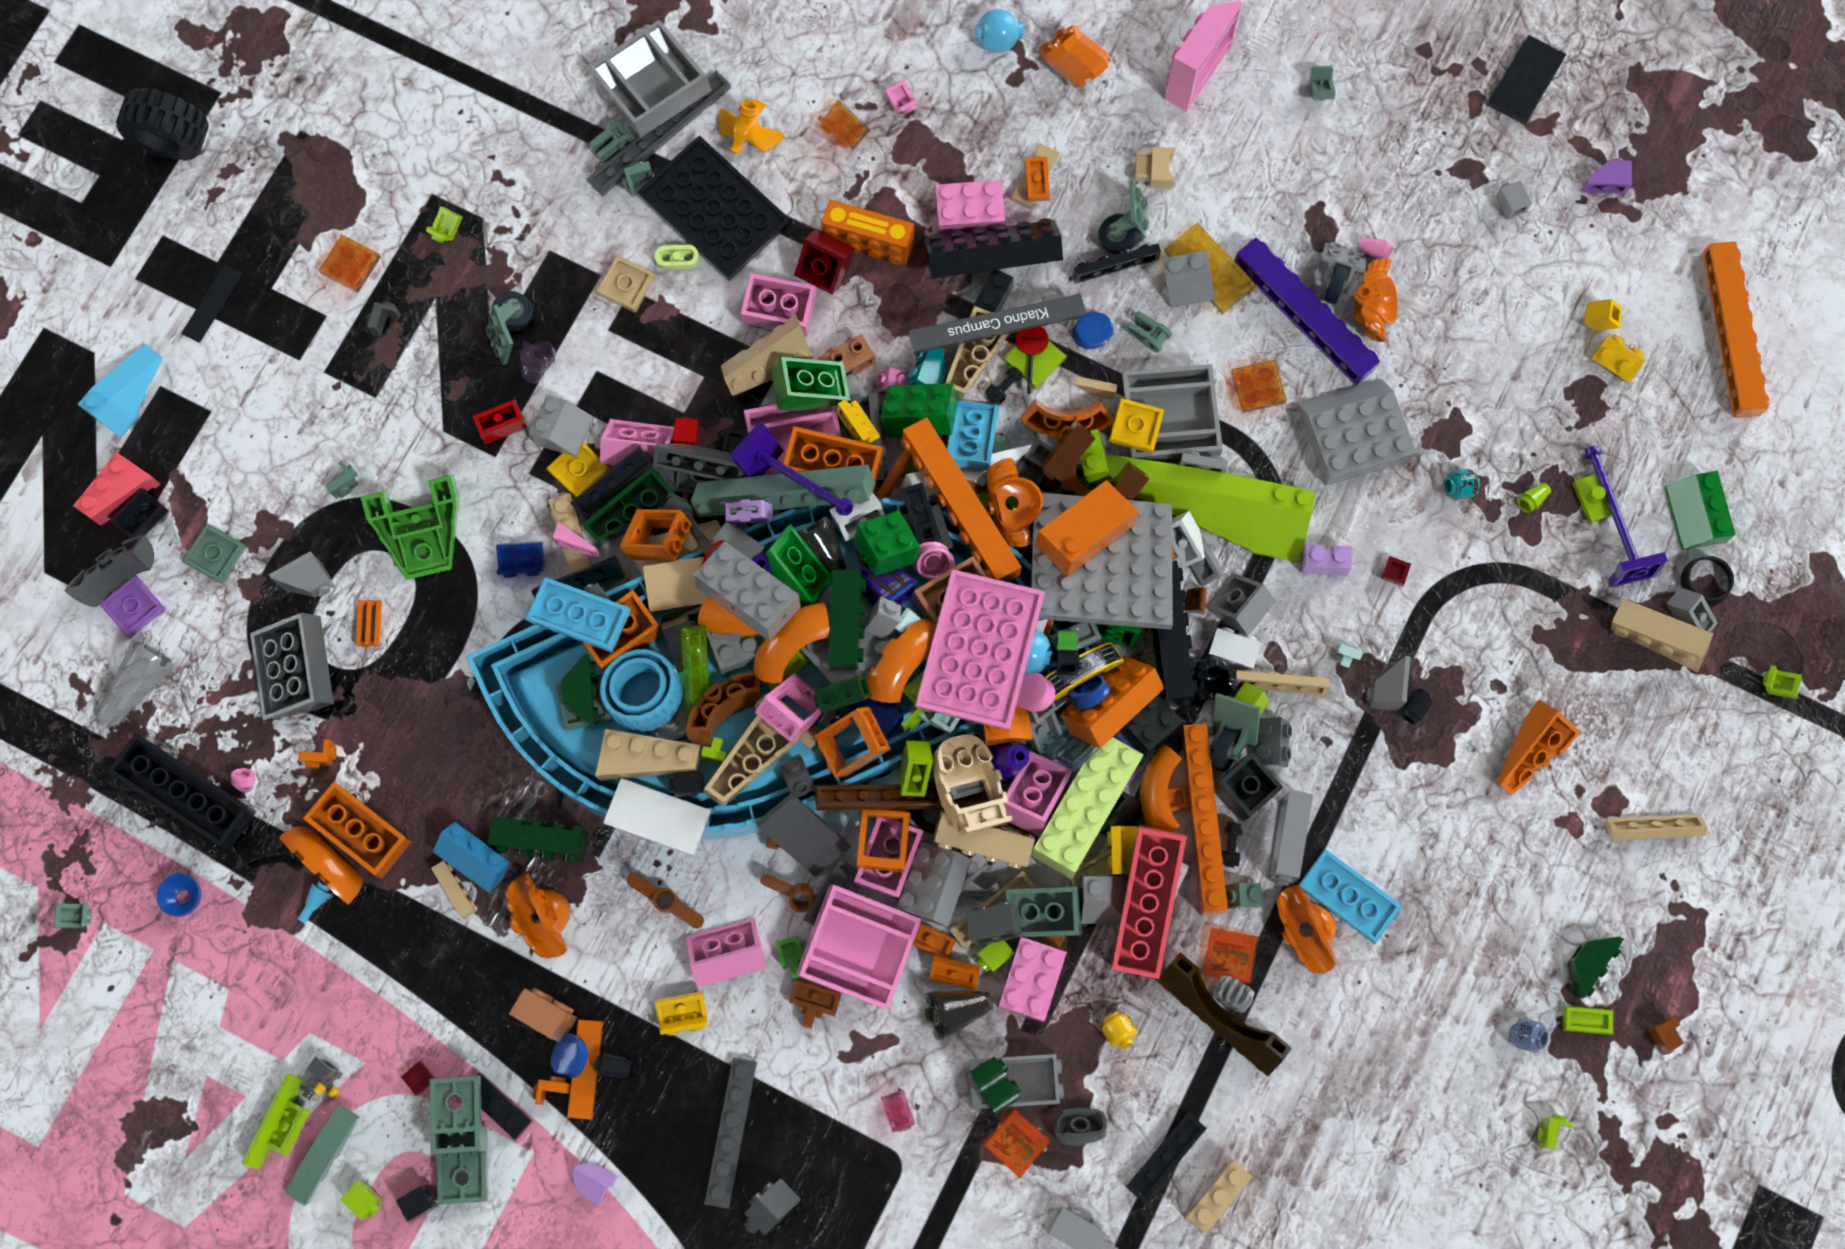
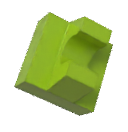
M714 737L711 748L703 746L701 760L722 765L727 758V752L721 751L723 739Z

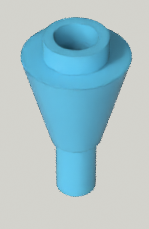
M319 880L318 882L311 883L305 907L298 917V920L306 923L313 911L333 894L323 881Z

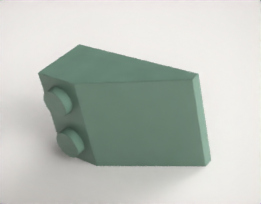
M1080 886L1006 889V902L1012 903L1019 909L1022 937L1082 934Z

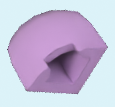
M590 1163L579 1164L573 1170V1180L577 1190L597 1206L603 1202L606 1190L609 1187H613L618 1176L607 1169Z

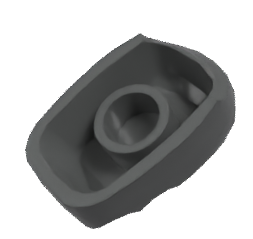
M1072 1108L1062 1110L1054 1124L1055 1138L1062 1145H1084L1095 1143L1106 1137V1116L1104 1112L1098 1109Z

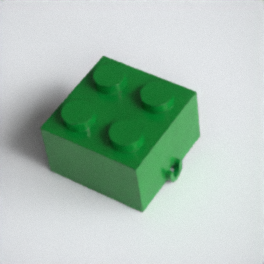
M900 510L857 524L854 542L860 551L862 562L866 561L874 576L916 563L920 545Z

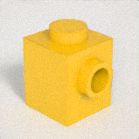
M1612 299L1589 302L1584 314L1585 324L1595 332L1620 328L1623 307Z

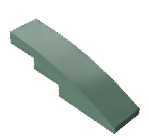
M341 1104L337 1105L304 1157L285 1194L304 1206L310 1202L319 1183L325 1179L333 1161L339 1157L360 1116Z

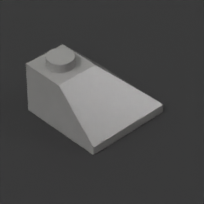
M311 551L269 574L271 579L284 590L311 597L324 596L330 592L331 588L335 587L323 563Z
M1405 656L1378 678L1371 687H1368L1366 700L1370 701L1369 708L1397 712L1407 702L1410 656Z
M1080 876L1081 924H1120L1128 876Z

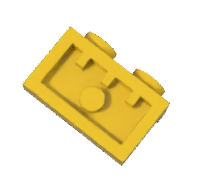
M845 399L838 403L837 414L855 441L871 444L879 439V433L856 400L848 403Z

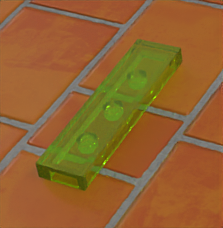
M706 625L682 628L686 722L693 706H696L702 698V694L709 689Z

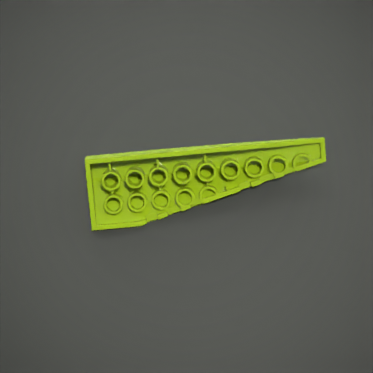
M1106 454L1111 480L1108 481L1109 483L1116 478L1127 462L1130 461L1149 477V481L1137 494V498L1145 502L1172 504V516L1174 517L1190 511L1199 527L1208 530V533L1229 540L1228 542L1236 546L1240 545L1251 553L1297 563L1300 562L1312 515L1315 491L1212 470Z

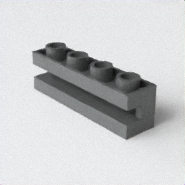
M868 393V397L850 394L851 401L849 403L854 400L858 402L880 435L879 439L871 444L883 447V457H886V444H881L884 428L879 419V414L882 413L883 409L882 400L878 401L877 393ZM883 459L876 486H881L884 479L888 476V467L883 465Z

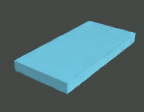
M958 400L953 433L949 435L947 450L958 467L986 471L990 468L999 405Z
M544 577L525 620L612 653L631 609Z
M1326 849L1322 851L1298 884L1308 896L1373 944L1377 943L1402 908L1400 903Z

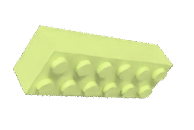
M1114 737L1108 740L1101 748L1093 746L1033 848L1031 856L1072 880L1140 763L1143 754Z

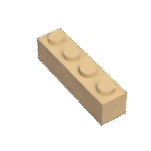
M443 860L432 867L433 873L460 918L465 919L475 913L476 905L472 899L469 900L467 897L469 893L465 887H461V880L458 875H454L452 872L454 870L453 866Z

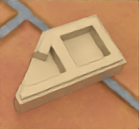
M1077 377L1075 386L1092 396L1111 400L1115 399L1118 386L1117 384Z

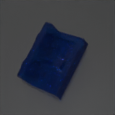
M543 541L496 545L497 575L503 574L504 578L516 577L518 573H526V576H538L546 568Z

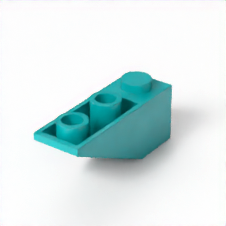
M943 348L917 353L915 356L917 362L908 374V378H910L908 385L943 383L946 377Z

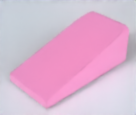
M557 524L552 537L556 545L599 558L600 554L597 548L563 524Z

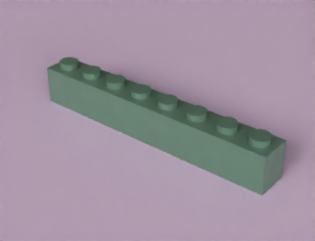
M868 465L797 472L839 499L847 498L851 503L869 501L875 484ZM783 474L698 482L691 499L699 518L726 515V503L747 499L750 501L764 500L772 504V510L831 505Z

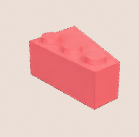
M116 452L73 506L101 526L109 521L140 488L149 491L161 484L151 475Z

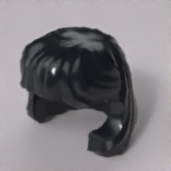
M1210 656L1197 662L1195 666V680L1197 681L1198 688L1196 695L1199 700H1214L1217 693L1229 696L1238 688V680L1224 659Z

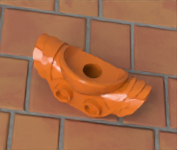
M1385 258L1368 264V271L1363 276L1364 283L1359 285L1354 292V318L1360 326L1364 327V334L1377 342L1388 341L1384 324L1393 325L1396 322L1398 310L1396 286L1393 279L1387 275L1392 260Z
M1005 458L999 460L988 469L987 490L990 496L989 501L986 502V510L989 515H993L995 518L996 527L1009 546L1026 547L1032 544L1031 523L1041 514L1043 495L1034 482L1019 477L1014 459ZM1010 496L1015 498L1017 507L1014 510H1009L1005 505L1006 499Z
M523 873L510 883L505 892L507 907L512 914L510 927L515 933L523 935L524 941L534 950L535 954L547 959L560 957L568 951L561 935L570 918L568 901L556 890H538L529 873ZM534 910L540 919L539 923L532 920L531 915Z
M1300 885L1287 887L1276 899L1278 913L1285 928V931L1282 932L1283 938L1287 945L1292 944L1300 961L1309 972L1313 974L1326 973L1336 966V960L1331 948V943L1336 936L1337 926L1335 918L1322 905L1311 903ZM1309 923L1312 925L1313 933L1309 937H1304L1300 934L1299 927L1301 924Z

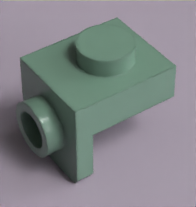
M1331 65L1311 67L1309 87L1313 100L1335 99L1336 91L1332 81L1333 67Z
M649 161L637 162L631 167L624 168L626 177H623L622 181L625 190H630L631 195L636 196L633 184L653 178Z
M343 461L338 464L345 473L326 485L336 499L347 496L351 489L359 485L355 479L358 474L351 464L346 466Z
M1261 883L1225 885L1228 909L1263 907Z
M56 903L54 928L84 929L87 923H91L92 909H88V903Z

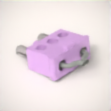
M747 499L725 504L726 521L738 525L773 522L772 517L775 513L772 512V504L764 500L750 501Z

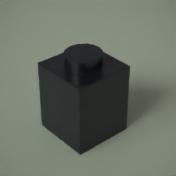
M421 1185L396 1200L406 1222H413L438 1207L436 1203L437 1194L428 1185Z

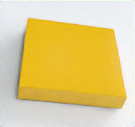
M1121 398L1109 442L1153 454L1165 409Z
M583 442L577 457L562 453L546 469L574 497H577L610 470V467L606 463H600V457Z

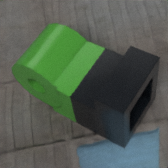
M1058 630L1057 675H1078L1080 660L1077 631ZM1061 665H1073V666H1072L1071 668H1064V667H1062Z

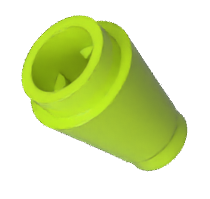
M1541 483L1521 493L1517 500L1518 506L1525 513L1535 512L1551 493V488L1546 483Z

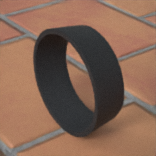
M1704 556L1689 562L1681 574V587L1698 593L1691 583V570L1700 560L1712 561L1725 571L1729 586L1727 593L1720 597L1709 598L1704 596L1708 606H1714L1724 601L1734 585V574L1730 566L1724 560L1715 556Z

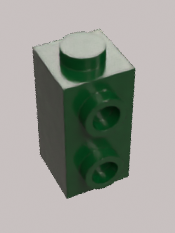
M865 674L837 681L813 690L814 703L821 713L864 701L871 697Z

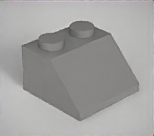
M1207 250L1163 258L1171 308L1215 300Z
M547 395L529 431V435L537 446L577 457L594 421V417L567 400Z
M1233 573L1207 604L1206 608L1233 630L1249 635L1276 600L1264 584Z

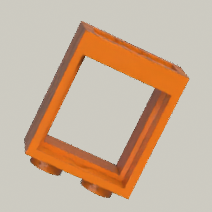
M637 509L620 544V548L631 560L676 561L692 523L681 510ZM653 528H670L662 545H646Z
M870 707L857 708L814 735L817 740V747L823 753L828 763V769L835 778L846 777L891 750ZM856 723L870 752L847 766L833 736Z
M906 809L891 811L862 810L857 855L858 869L905 873L910 812H905ZM868 817L903 820L899 859L864 856Z

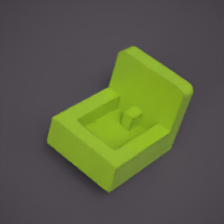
M440 207L433 226L427 227L426 232L432 234L431 238L438 242L453 241L462 216L445 207Z
M1771 665L1769 672L1764 674L1763 685L1766 686L1768 694L1797 699L1802 675L1779 671L1776 666Z
M1552 1114L1551 1118H1543V1124L1538 1130L1537 1137L1538 1142H1540V1148L1556 1149L1559 1126L1570 1128L1573 1127V1122L1566 1121V1116Z

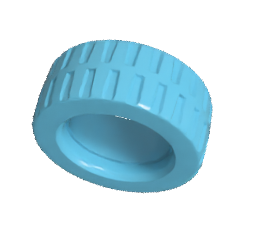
M648 649L629 651L617 657L605 670L600 683L601 701L605 709L621 727L630 731L645 732L660 728L677 713L683 698V685L674 666L665 656ZM646 672L659 675V690L649 702L639 706H629L622 703L621 693L623 687L632 677Z

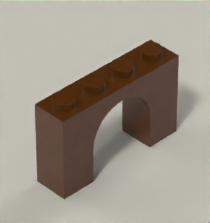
M1075 420L1041 463L1044 469L1043 473L1053 481L1056 478L1062 482L1061 487L1070 494L1075 492L1079 496H1086L1096 488L1083 484L1076 475L1077 463L1095 440L1094 434ZM1128 461L1110 484L1127 500H1133L1149 481V477L1145 472Z

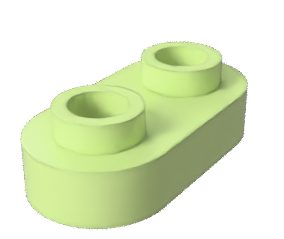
M664 245L659 247L654 255L656 264L662 269H691L699 262L698 250L692 245ZM687 256L692 257L690 261L685 260ZM665 257H670L669 261H663Z

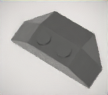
M687 443L656 444L652 467L673 491L693 495L698 482L743 478L744 476L742 470L735 464L728 452Z

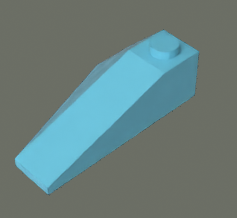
M143 344L95 384L78 405L122 438L137 420L139 407L142 401H145L147 388L150 382L153 381L163 357Z

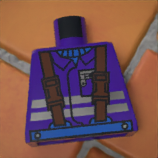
M866 562L859 569L862 576L866 578V592H862V594L872 606L875 605L880 596L901 605L913 596L918 584L915 579L900 569L877 576L872 574Z

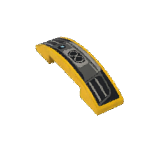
M1109 642L1079 655L1078 675H1057L1056 670L1048 674L1045 678L1050 680L1055 688L1053 702L1065 696L1072 688L1103 671L1105 673L1123 663L1124 659L1114 645ZM1062 665V667H1064V668H1071V667L1073 666V665Z

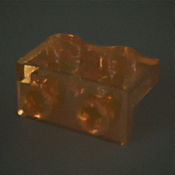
M839 100L824 117L820 115L817 118L822 123L820 127L829 135L832 133L837 137L836 143L844 149L848 147L854 150L870 131Z

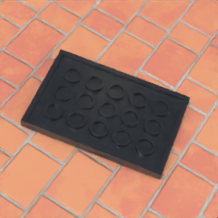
M700 135L637 191V196L689 245L694 246L698 253L728 281L791 224V219Z

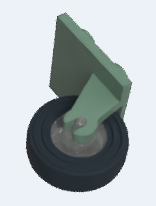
M1133 180L1129 181L1130 211L1127 214H1113L1107 217L1099 228L1098 236L1101 245L1113 254H1119L1123 250L1132 249L1138 240V236L1145 239L1146 230H1149V221L1145 217V210L1148 209L1146 196L1143 197L1141 188H1138Z
M515 291L503 292L496 297L492 305L491 314L489 315L488 325H486L487 336L492 338L494 353L497 358L500 357L502 365L507 364L513 346L508 330L517 331L526 327L533 313L532 305L528 298Z
M1218 693L1215 695L1212 732L1216 733L1211 744L1212 749L1210 753H1213V768L1226 772L1231 767L1233 761L1239 760L1246 744L1257 745L1261 707Z

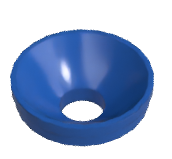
M182 873L168 876L162 881L157 890L158 906L164 913L174 917L191 914L199 906L202 897L199 883L193 877ZM187 890L190 898L186 903L180 904L177 900V895L180 891Z

